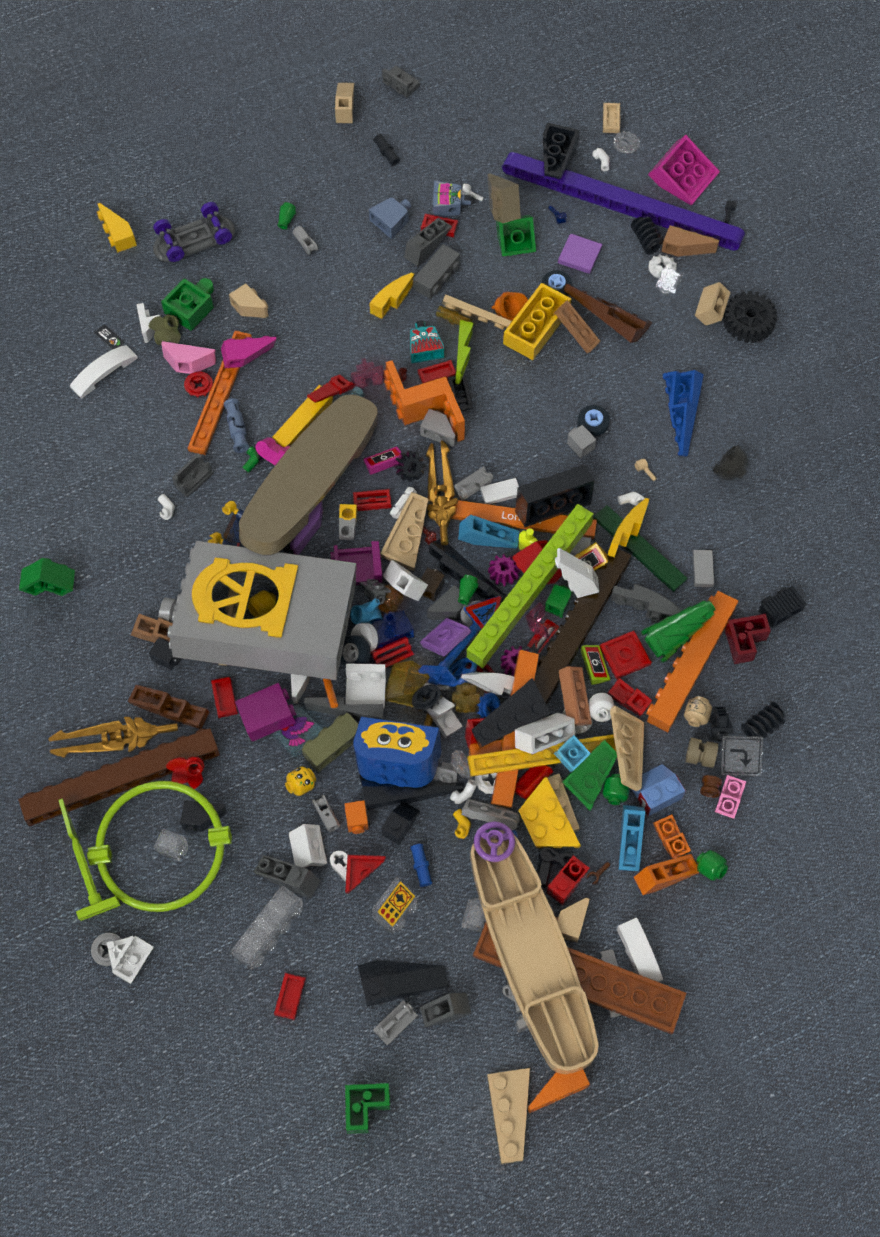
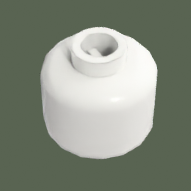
M607 693L593 695L588 703L591 717L599 722L610 720V709L614 707L612 697Z

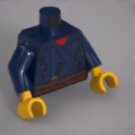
M229 501L222 508L223 513L226 515L233 512L224 532V539H222L219 532H215L210 535L212 539L208 540V542L245 547L239 540V521L244 511L242 509L238 510L234 501Z

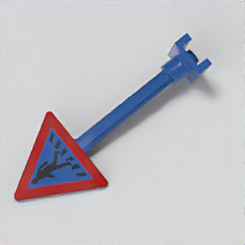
M496 596L463 608L473 621L469 628L471 633L458 643L438 666H421L418 671L420 674H428L430 676L427 681L429 684L452 686L456 682V678L449 671L451 664L477 631L482 630L498 609L501 596Z

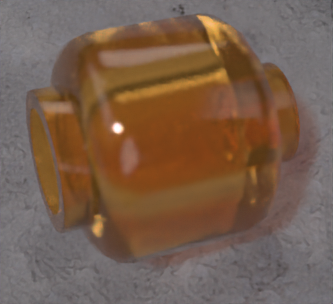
M385 585L391 592L386 593L384 603L379 605L378 608L384 613H394L403 602L404 595L391 585Z

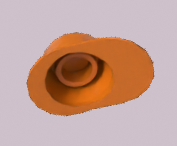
M504 292L496 299L492 309H495L498 316L513 321L528 299L522 293Z

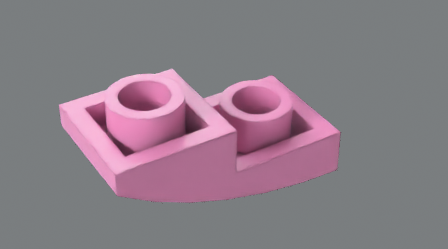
M729 775L726 776L715 809L716 813L735 818L746 781Z

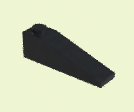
M547 122L543 132L544 176L561 180L578 147L580 130Z
M381 960L358 965L367 1007L449 987L443 965Z

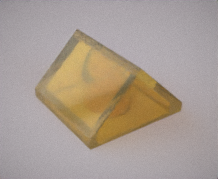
M412 660L393 664L385 691V701L413 707L412 697L414 693L423 687L424 684L428 683L427 681L430 676L428 674H420L418 670L421 666Z

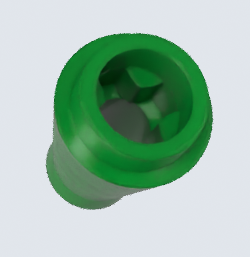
M285 202L280 206L277 225L280 229L286 230L295 216L296 207L293 204Z
M464 575L460 579L459 603L463 605L469 604L470 599L479 586L476 577Z

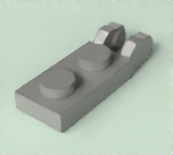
M467 799L462 810V815L470 819H478L487 823L500 822L508 826L512 831L517 828V823L520 820V816L516 812L514 813L505 808Z

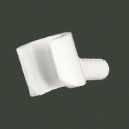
M463 184L461 195H471V197L480 201L483 200V197L471 191L469 184Z

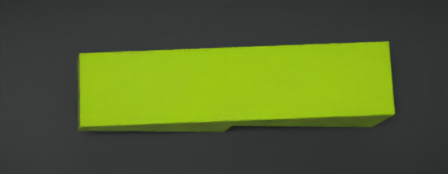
M460 320L456 384H460L470 359L471 348L468 345L472 338L474 323Z

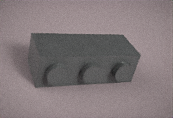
M443 244L414 277L413 290L429 299L434 294L437 295L441 286L449 281L451 274L459 269L461 265L460 253Z

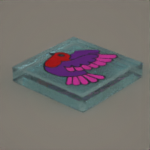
M299 704L294 707L297 715L293 717L296 723L272 733L294 758L302 752L303 745L310 739L314 740L322 730Z

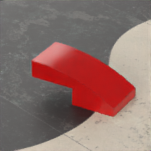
M620 678L617 679L607 693L613 700L639 716L644 713L652 702L638 688L634 690Z

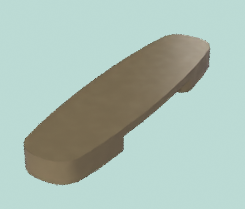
M357 395L341 396L324 410L298 437L271 470L246 507L239 521V540L243 546L262 555L278 553L308 524L309 514L335 485L352 460L362 454L377 426L378 415L377 407L374 403Z

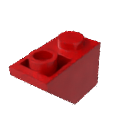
M573 855L548 885L546 893L563 906L590 868Z

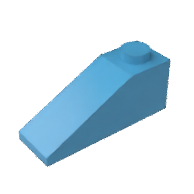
M469 515L459 524L458 540L473 545L516 549L518 548L519 531L474 515Z
M623 805L619 870L639 872L645 819L644 807Z

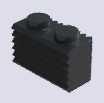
M793 586L788 589L784 587L774 597L768 596L763 599L759 612L766 614L768 623L773 628L803 611L806 603Z

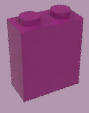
M279 683L235 701L247 734L252 742L296 723L293 717L297 715L292 704L288 705L287 702L290 699L286 688L282 689Z

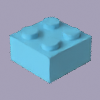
M573 735L553 754L571 772L591 753Z

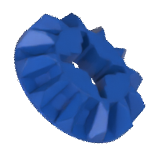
M484 693V696L480 697V703L477 704L479 707L477 713L480 714V718H486L501 705L497 695L494 693Z

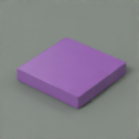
M570 234L560 254L558 263L590 274L602 249V244Z
M446 618L423 638L420 643L422 647L444 657L471 633V630L468 626Z

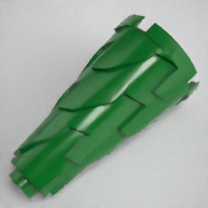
M703 600L692 607L689 606L681 612L665 618L659 623L644 628L641 634L645 635L647 633L644 640L657 658L661 655L663 656L660 661L664 663L692 635L705 626L704 624L715 615L714 611L716 609L710 601L706 602Z

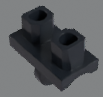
M714 706L713 715H710L708 723L713 739L720 742L724 741L728 734H733V727L729 720V715L726 713V708Z

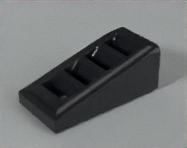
M463 375L460 382L462 386L454 387L456 385V376L448 377L447 380L455 399L456 397L465 396L464 399H456L457 404L467 402V405L459 406L460 411L473 409L466 375ZM458 390H463V391H464V392H461V393H455V391H458Z

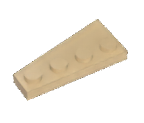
M446 294L442 301L446 308L460 310L462 314L469 317L471 315L478 317L477 320L484 323L492 322L494 327L501 330L507 328L511 323V320Z

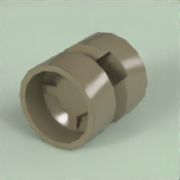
M691 737L685 762L696 765L700 762L704 767L714 768L719 744L710 741L703 743L701 739Z

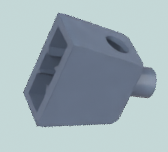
M390 197L369 209V219L388 237L393 239L408 223V209L411 208V204L407 199L399 203Z

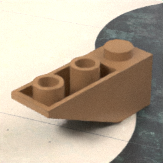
M669 226L661 252L677 257L716 253L719 240L679 227Z

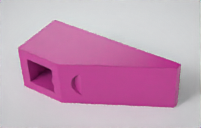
M247 337L239 340L231 338L223 341L221 352L225 368L245 366L272 349L276 342V337Z

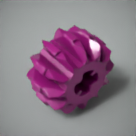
M505 554L502 555V558L496 555L495 561H490L488 573L491 574V580H496V585L500 582L503 583L504 587L506 582L512 585L514 580L519 578L518 573H520V569L516 566L512 555L506 558Z
M514 646L511 647V651L505 649L504 655L500 658L502 662L500 667L505 669L504 674L508 675L511 673V676L514 677L515 661H517L518 651L522 650L521 646L518 647V650H515Z

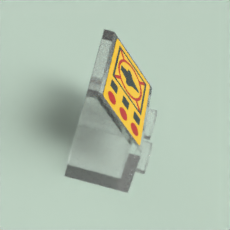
M396 876L373 907V920L392 934L396 930L400 931L406 923V920H404L409 913L413 914L418 906L417 895Z

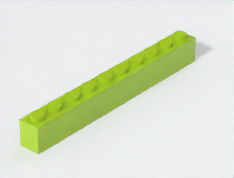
M579 504L575 506L466 649L469 660L484 668L558 570L555 563L557 549L560 548L570 554L592 525L594 513Z

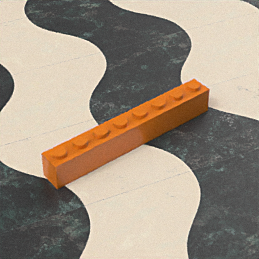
M717 591L715 596L711 595L708 600L716 609L714 611L715 615L704 624L705 626L691 636L690 642L687 641L683 645L681 651L684 653L681 658L677 656L672 666L675 668L672 673L668 672L664 683H666L664 689L660 688L655 696L658 700L655 705L651 703L646 714L649 715L647 722L667 733L738 604V600L720 591Z

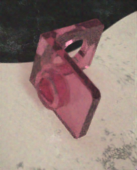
M539 602L525 617L528 627L534 634H540L548 639L547 627L538 622L545 615L543 605ZM539 610L538 616L533 618L536 611Z

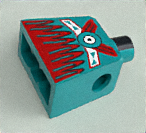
M425 321L416 322V329L410 330L411 364L444 358V345L434 326L426 327Z

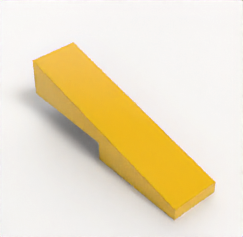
M333 396L317 403L307 398L272 438L283 448L291 446L309 427L310 423L332 404Z

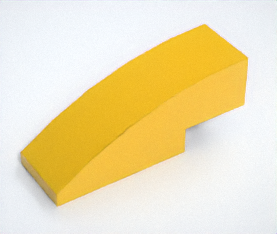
M406 274L384 287L369 303L370 314L383 319L390 307L398 309L413 287L414 274Z

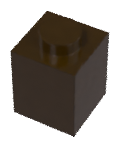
M427 567L421 580L428 584L422 596L435 601L444 585V574L437 569L432 570Z

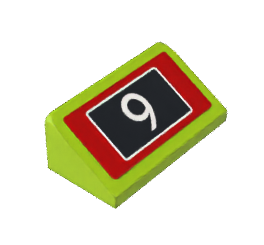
M581 646V654L591 685L610 681L600 646Z

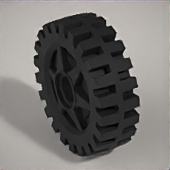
M744 291L740 295L737 293L728 301L725 308L723 322L727 332H732L731 336L733 338L738 336L737 340L739 341L742 338L745 339V343H748L749 340H751V343H755L756 340L760 342L763 338L766 339L772 333L777 320V309L775 304L771 303L770 298L765 299L766 295L764 294L760 297L759 292H755V295L752 294V291H748L747 294Z

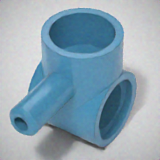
M375 598L373 601L363 605H354L350 612L351 621L354 624L369 623L374 627L382 623L383 617L378 608L380 605L379 599Z

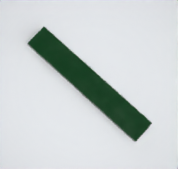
M608 505L594 515L593 518L613 538L623 521ZM630 534L627 545L624 548L672 592H675L687 581L688 578L640 534L638 536Z

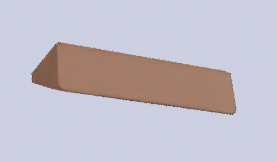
M567 666L560 669L559 677L566 716L574 718L575 726L591 725L592 721L582 668Z

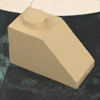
M584 898L560 911L559 917H555L565 940L578 943L589 898Z

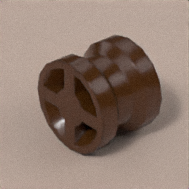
M711 775L703 776V787L700 788V794L710 798H718L720 796L719 787L722 785V779Z

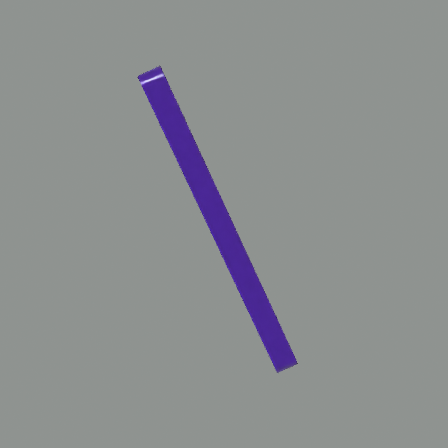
M510 152L502 165L503 172L510 176L635 218L651 217L655 225L667 229L669 226H674L719 240L718 246L729 250H738L745 236L744 230L739 227L569 170L565 171L561 180L544 176V162L515 152Z

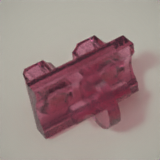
M363 358L361 359L362 364L356 365V370L360 371L352 372L350 376L351 382H354L357 390L367 387L366 378L372 379L373 386L382 384L384 370L382 365L374 367L373 361L367 363L366 359Z

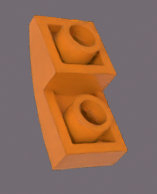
M673 815L653 822L656 832L671 859L691 851L683 832L680 833Z

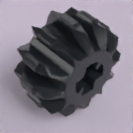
M408 450L406 454L401 452L402 458H395L399 462V464L394 465V468L398 469L396 475L401 476L403 481L407 479L409 482H412L413 478L419 480L418 474H424L421 468L426 467L425 464L421 463L424 458L419 457V453L416 451L412 453L411 450Z

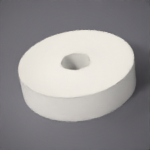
M369 623L357 624L353 628L351 636L358 635L364 637L368 641L370 652L374 651L378 644L376 629Z

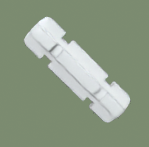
M407 487L404 492L405 494H402L395 507L390 511V515L393 518L398 519L411 492L417 494L413 487Z

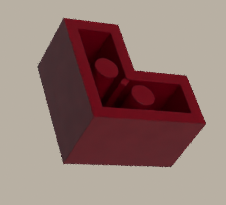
M766 614L728 620L725 633L734 664L753 661L757 653L755 642L767 641L771 630Z

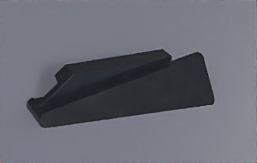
M441 539L430 543L429 554L440 561V570L460 582L464 575L476 577L479 586L475 593L485 600L501 596V605L507 596L451 545H441Z

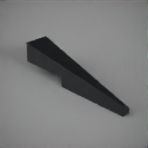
M359 775L367 810L402 802L408 804L452 794L454 791L461 792L465 788L464 783H446L442 781H431L429 784L418 788L399 787L392 784H379L368 781Z

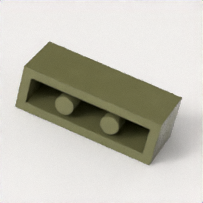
M348 712L345 715L338 716L330 727L323 728L319 732V736L314 740H308L303 745L302 753L304 758L319 773L353 745L359 724Z

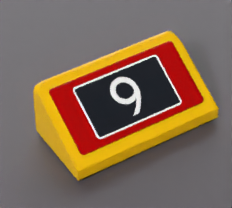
M597 542L575 555L576 558L591 565L594 571L608 562L606 552Z

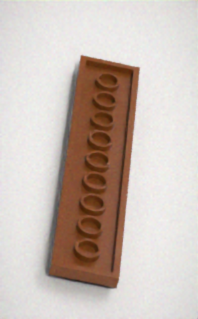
M485 923L473 957L502 968L487 923ZM568 948L581 988L584 990L588 1002L669 1034L674 1033L686 996L685 992Z

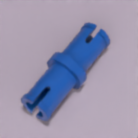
M423 844L411 846L410 849L415 863L413 868L417 871L419 886L426 887L432 885L428 869L430 864L429 861H426Z

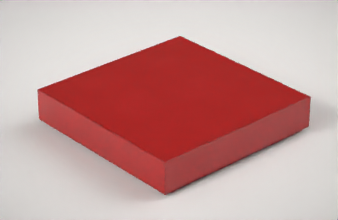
M635 631L600 644L601 652L616 679L648 667L652 663Z

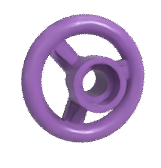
M488 822L477 830L474 836V847L483 859L490 862H499L512 854L515 847V837L511 829L505 824ZM490 828H498L503 830L505 833L502 834L498 830H491L489 833L485 831ZM481 837L491 847L490 855L482 850L480 845ZM496 838L498 842L493 843L491 839ZM509 839L507 850L503 854L497 855V847L503 841Z

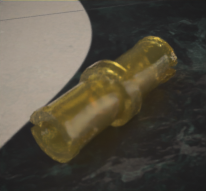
M439 306L438 310L444 313L436 311L437 317L448 320L452 325H460V320L472 323L471 318L459 314L456 310L451 311L443 306Z

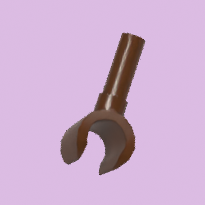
M606 862L596 872L588 873L587 880L590 876H596L597 879L592 885L598 884L599 877L610 866V863Z

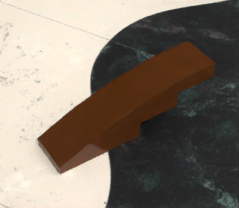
M135 685L128 699V703L146 711L202 729L210 713L206 708L191 705L188 701L171 697L166 692L140 685Z

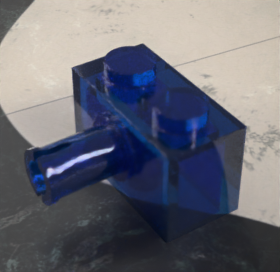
M404 610L388 612V616L386 613L384 619H378L371 623L378 635L377 649L405 636L408 639L414 637V628Z

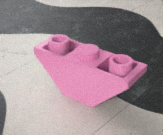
M162 341L163 357L176 372L191 374L202 371L216 363L215 349Z

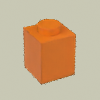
M365 801L344 803L348 833L360 834L368 830Z

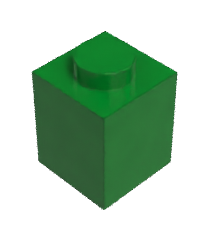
M555 584L547 599L545 611L563 618L572 598L570 589L566 586Z

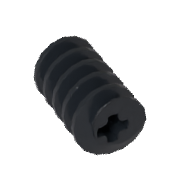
M638 217L632 221L631 228L645 253L651 255L657 252L664 240L661 238V234L655 227L654 222H652L651 217Z
M771 702L770 706H766L764 710H760L758 714L753 715L752 719H748L746 723H743L741 728L750 739L761 740V737L766 738V731L772 734L773 728L779 729V724H785L783 710L777 703Z

